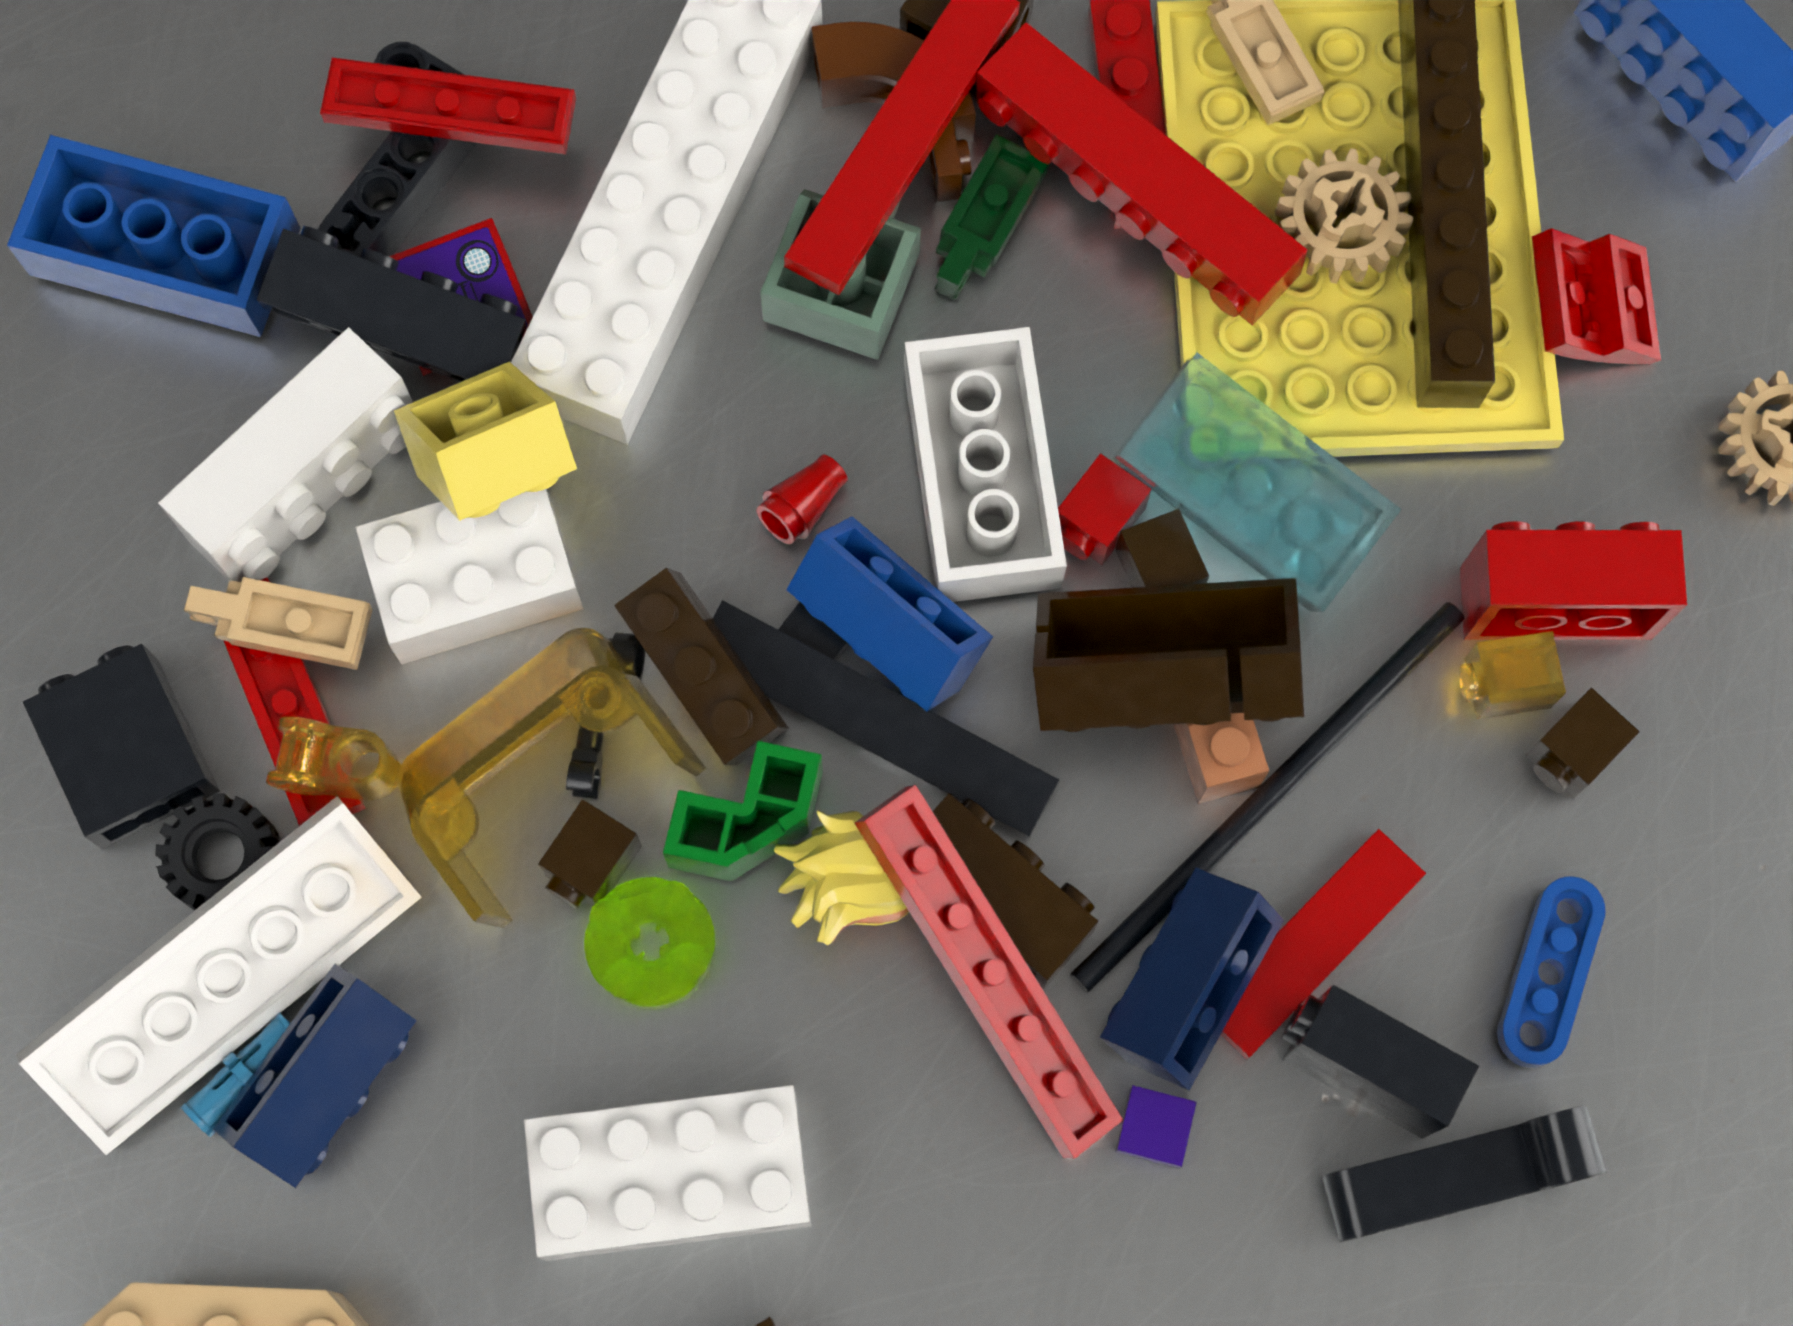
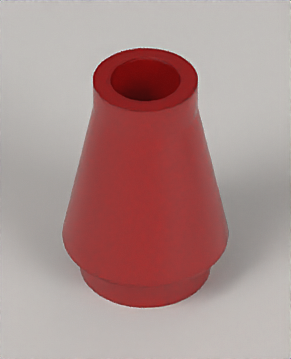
M822 454L812 464L768 489L762 495L763 502L756 509L761 523L775 538L785 544H792L798 538H808L838 490L848 481L844 469L832 457Z

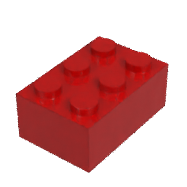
M1521 521L1502 522L1495 524L1491 527V530L1484 532L1460 567L1462 614L1465 618L1463 621L1464 640H1652L1687 606L1682 530H1660L1659 524L1655 522L1628 523L1621 526L1620 530H1595V524L1584 521L1563 523L1558 525L1555 530H1531L1529 523Z

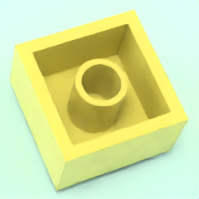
M511 362L504 363L394 410L417 477L459 521L467 517L478 518L486 516L497 510L501 502L524 492L545 490L553 486L560 476L577 469L556 402Z

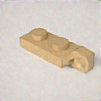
M1211 0L1212 5L1208 6V10H1206L1211 22L1210 25L1267 125L1321 101L1325 92L1323 90L1324 87L1273 0Z
M246 577L242 578V582L229 581L226 593L190 586L184 611L189 613L192 621L217 626L214 636L217 639L230 642L231 645L355 670L358 669L373 610L370 603Z

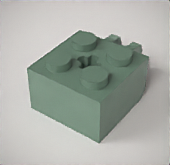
M804 189L798 197L760 292L763 321L879 360L920 254L921 228L894 219L900 205L899 201L840 295H837L784 267V256L824 196Z

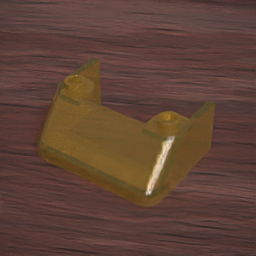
M576 628L564 633L413 751L403 761L399 769L398 788L413 837L474 922L504 928L513 919L463 852L472 844L479 828L477 809L468 796L570 716L589 731L610 733L620 729L638 715L675 765L696 777L707 769L611 641L593 629Z

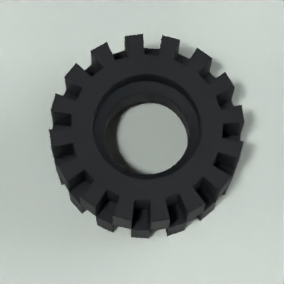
M213 793V800L209 801L202 795L191 799L194 807L186 811L180 805L172 812L178 818L173 826L164 823L159 832L166 838L164 845L156 844L155 856L162 861V865L156 866L159 877L167 882L166 888L173 896L194 911L279 843L276 837L279 833L274 825L256 807H253L240 797L235 796L233 800L225 793ZM220 832L237 835L244 847V858L238 870L224 879L215 880L204 877L200 873L196 861L198 849L203 841L209 836Z

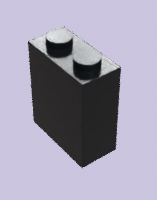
M142 643L135 647L125 645L114 648L99 657L97 660L98 665L76 676L65 674L52 678L39 687V694L22 701L84 837L102 850L172 816V812L180 805L184 809L192 806L191 799L202 795L206 799L212 796L213 793L220 792L159 661Z
M1334 984L1319 998L1310 994L1303 1005L1299 1004L1281 1036L1283 1040L1291 1043L1283 1061L1422 1139L1450 1125L1479 1068V1065Z

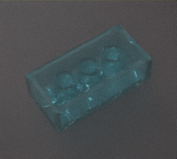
M1195 353L1186 360L1111 459L1150 487L1154 493L1175 509L1179 508L1184 516L1265 578H1296L1298 603L1310 612L1325 611L1402 510L1199 353Z

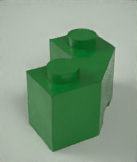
M757 741L743 803L678 790L663 850L668 868L732 882L775 855L776 853L773 850L777 844H792L807 835L810 831L823 775L822 754Z

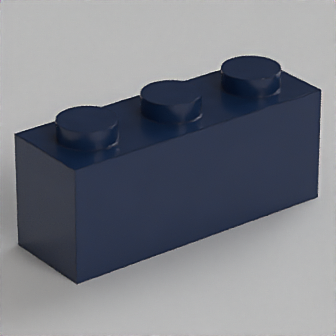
M1195 868L1185 887L1175 896L1171 912L1154 942L1144 951L1139 968L1123 997L1111 1009L1107 1025L1100 1038L1129 1064L1190 1091L1284 919L1258 891Z
M334 964L213 1130L233 1148L296 1188L305 1175L311 1174L321 1165L327 1155L329 1141L345 1119L352 1118L363 1107L369 1094V1086L384 1065L393 1062L402 1053L409 1039L408 1032L417 1020L337 964Z

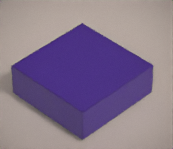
M1132 1085L1115 1152L1180 1169L1183 1165L1197 1102Z

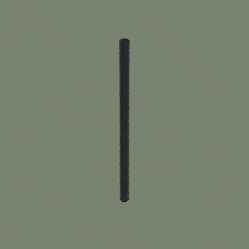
M1446 602L1070 973L1071 978L1076 984L1089 993L1171 911L1175 896L1185 887L1195 868L1210 873L1464 621L1465 618L1462 612L1454 604Z

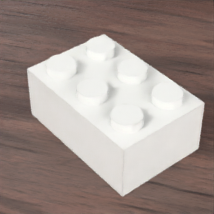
M547 489L521 493L501 502L499 508L494 512L478 518L467 517L459 521L440 501L355 527L387 641L401 665L584 609Z

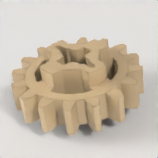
M1350 148L1345 161H1337L1335 154L1331 149H1328L1323 153L1320 167L1306 158L1301 162L1298 171L1299 177L1288 175L1282 190L1285 196L1279 197L1275 215L1283 219L1280 221L1279 227L1308 249L1306 257L1310 260L1306 273L1310 276L1315 274L1322 266L1329 269L1331 283H1337L1344 270H1350L1356 283L1362 282L1367 273L1368 265L1381 274L1386 270L1391 259L1389 255L1398 257L1406 242L1402 235H1407L1413 223V216L1403 213L1409 205L1411 195L1410 192H1394L1400 178L1397 171L1388 173L1385 176L1377 172L1381 158L1375 156L1367 165L1358 163L1357 149ZM1374 200L1378 204L1379 208L1375 206ZM1350 204H1353L1354 207L1351 214L1348 215L1346 220L1342 219L1337 228H1334L1333 225L1336 218L1341 212L1345 213ZM1307 223L1313 225L1315 234L1310 230Z
M1784 370L1777 371L1768 381V385L1760 377H1757L1745 389L1746 394L1739 392L1727 406L1731 413L1724 417L1718 427L1723 433L1731 435L1718 447L1719 454L1735 456L1736 462L1727 471L1728 475L1734 477L1745 473L1750 479L1746 485L1745 492L1751 495L1760 487L1768 490V504L1773 506L1785 494H1789L1793 504V384H1789L1788 377ZM1781 404V409L1778 412L1766 409L1762 414L1756 413L1764 407Z

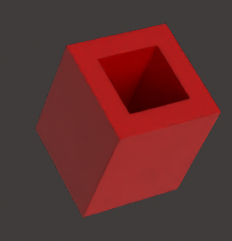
M1100 453L1058 507L1064 549L1081 560H1087L1090 557L1103 566L1116 549L1120 531L1132 527L1145 511L1152 489Z

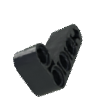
M394 42L385 46L378 53L374 63L465 75L421 47L409 42ZM391 131L321 222L318 230L339 239L337 249L358 257L361 256L363 249H370L386 256L393 255L477 143ZM417 152H432L431 156L420 163L408 162V159ZM387 197L397 199L390 208L385 210L372 209L373 205L380 199Z
M1587 1105L1540 1116L1507 1128L1323 1175L1321 1179L1339 1242L1341 1243L1607 1173V1169Z

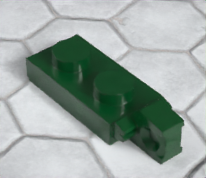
M998 134L995 135L941 229L940 242L936 248V254L946 259L936 275L938 283L934 288L935 291L956 301L972 272L982 277L986 276L990 267H994L1047 174L1050 164H1044L1036 159L1028 149Z

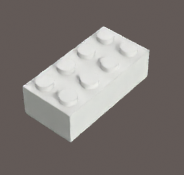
M348 327L158 504L186 539L229 581L242 582L243 577L256 580L264 579L277 567L280 561L279 555L296 539L304 540L320 528L326 518L325 512L343 495L345 497L354 495L368 482L372 474L371 469L388 453L396 454L406 447L394 410L413 403L402 377Z
M1030 327L904 342V375L935 587L952 602L1062 588L1067 564Z
M794 1085L524 1120L536 1256L544 1261L811 1227Z

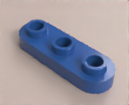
M1573 876L1557 879L1541 891L1535 902L1497 1028V1038L1501 1050L1508 1059L1517 1065L1527 1068L1544 1066L1556 1060L1567 1046L1606 912L1601 893L1592 883L1585 879ZM1559 903L1570 904L1575 909V923H1565L1558 917L1557 906ZM1541 963H1549L1556 968L1558 981L1555 985L1547 984L1541 980L1538 973ZM1523 1024H1531L1539 1031L1540 1041L1537 1046H1529L1522 1041L1520 1028Z

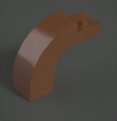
M851 21L812 26V52L822 109L865 102L884 104L924 41L901 29L871 22ZM969 92L928 155L937 202L959 199L961 196L962 176L971 175V159L967 142L974 141L976 112Z

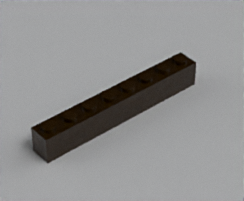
M1398 0L1407 192H1410L1411 195L1408 214L1413 216V223L1409 229L1417 408H1479L1495 383L1475 0Z

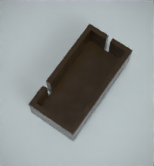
M1296 578L1038 593L1033 674L1040 731L1063 730L1079 732L1090 728L1109 727L1141 729L1152 725L1185 723L1210 725L1216 722L1231 721V713H1244V720H1261L1265 722L1279 721L1284 718L1304 717Z

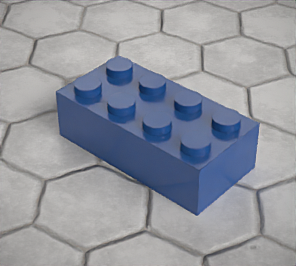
M1744 0L1579 1L1574 14L1579 18L1586 34L1593 40L1602 42L1620 61L1624 73L1633 82L1642 84L1661 104L1666 117L1673 124L1683 127L1700 144L1707 160L1716 168L1724 170L1735 182L1784 145L1793 135V50Z
M50 135L7 246L31 276L261 337L270 311L260 305L257 297L283 228L299 234L301 227L286 197Z

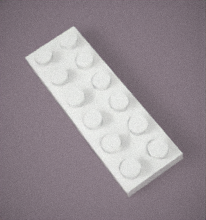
M336 796L16 1054L18 1063L102 1152L107 1155L219 1064L228 1054L235 1051L279 1013L323 979L334 964L340 965L422 897L339 797Z

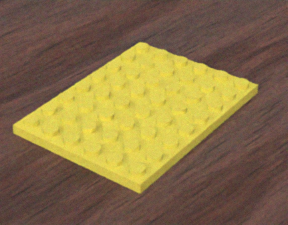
M1211 0L1157 1L1155 21L1165 135L1279 226L1280 221L1283 220L1275 215V209L1279 197L1285 196L1282 190L1288 175L1299 177L1298 171L1301 162L1306 158L1320 167L1323 153L1328 149L1332 150L1337 161H1345L1350 148L1357 149L1358 163L1367 165L1375 156L1381 158L1377 172L1385 176L1388 173L1397 171L1400 178L1394 192H1407L1398 0H1273L1324 87L1323 90L1325 92L1320 102L1270 125H1267L1210 25L1211 22L1206 10H1208V6L1212 5ZM1475 0L1495 383L1479 408H1417L1409 231L1407 235H1402L1406 242L1399 256L1389 255L1391 259L1386 270L1381 274L1368 265L1367 273L1362 282L1356 283L1350 270H1344L1338 282L1331 283L1329 269L1322 266L1315 274L1310 276L1306 273L1310 259L1306 257L1301 275L1253 326L1240 315L1232 317L1224 313L1211 299L1210 291L1192 276L1184 278L1174 272L1188 462L1552 449L1560 447L1564 441L1556 360L1555 354L1545 352L1532 236L1541 233L1516 0ZM1374 200L1375 206L1379 208L1378 204ZM1350 204L1345 213L1341 212L1336 218L1333 225L1334 228H1337L1342 219L1346 220L1348 215L1351 214L1354 207L1353 204ZM1307 223L1310 230L1315 234L1313 225Z

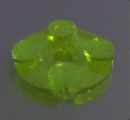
M659 877L633 879L612 889L592 907L589 915L590 921L584 938L586 960L598 984L616 1000L641 1010H661L685 1001L700 987L699 984L707 976L716 955V934L708 910L702 901L692 894L683 883L668 881ZM656 927V934H659L663 929L669 936V943L659 948L660 958L646 961L644 960V951L638 956L633 953L632 943L641 938V930L643 928Z

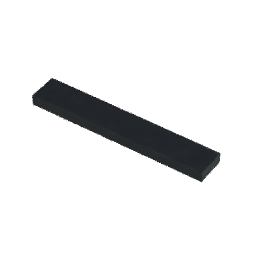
M722 600L712 619L766 696L962 801H965L966 798L973 800L993 818L1029 837L1031 836L1060 782L1058 778L930 710L926 712L917 703Z

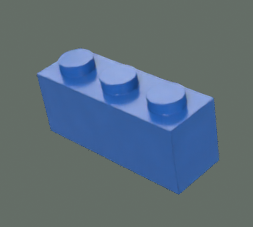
M853 516L816 535L786 589L805 606L806 610L813 617L823 621L846 641L860 658L869 661L891 680L906 698L916 702L926 712L961 690L993 639V636Z

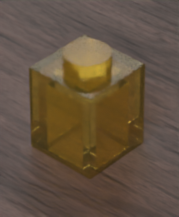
M1553 631L1477 642L1464 658L1465 664H1461L1459 667V682L1463 698L1466 702L1473 701L1477 719L1551 709L1566 694Z

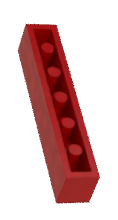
M1027 22L977 71L978 106L991 122L1000 127L1008 125L1023 138L1026 148L1036 159L1044 164L1053 162L1069 175L1072 186L1080 195L1091 202L1099 200L1116 214L1119 225L1130 236L1138 240L1146 238L1162 252L1163 259L1175 273L1184 278L1192 276L1210 291L1209 294L1213 302L1227 315L1232 317L1240 315L1253 326L1301 275L1308 249Z

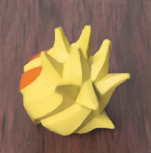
M818 810L816 813L823 826L812 830L811 837L798 844H777L773 851L795 862L793 865L796 867L779 886L778 892L788 894L794 890L805 888L791 922L797 928L802 926L811 917L820 922L821 926L816 939L817 942L828 946L847 926H879L897 922L909 913V910L854 824L863 817L858 811L852 810L828 815Z

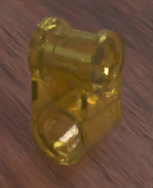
M282 717L279 719L278 731L283 733L276 769L267 774L266 783L271 787L304 795L326 794L366 801L385 798L397 788L401 779L400 761L397 755L374 732L365 729L333 726L299 717ZM367 753L379 754L378 765L369 776L353 778V766L360 756Z

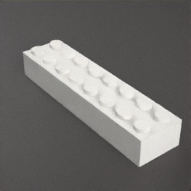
M688 0L511 361L516 368L556 402L560 418L628 445L813 55L811 27L822 25V0Z

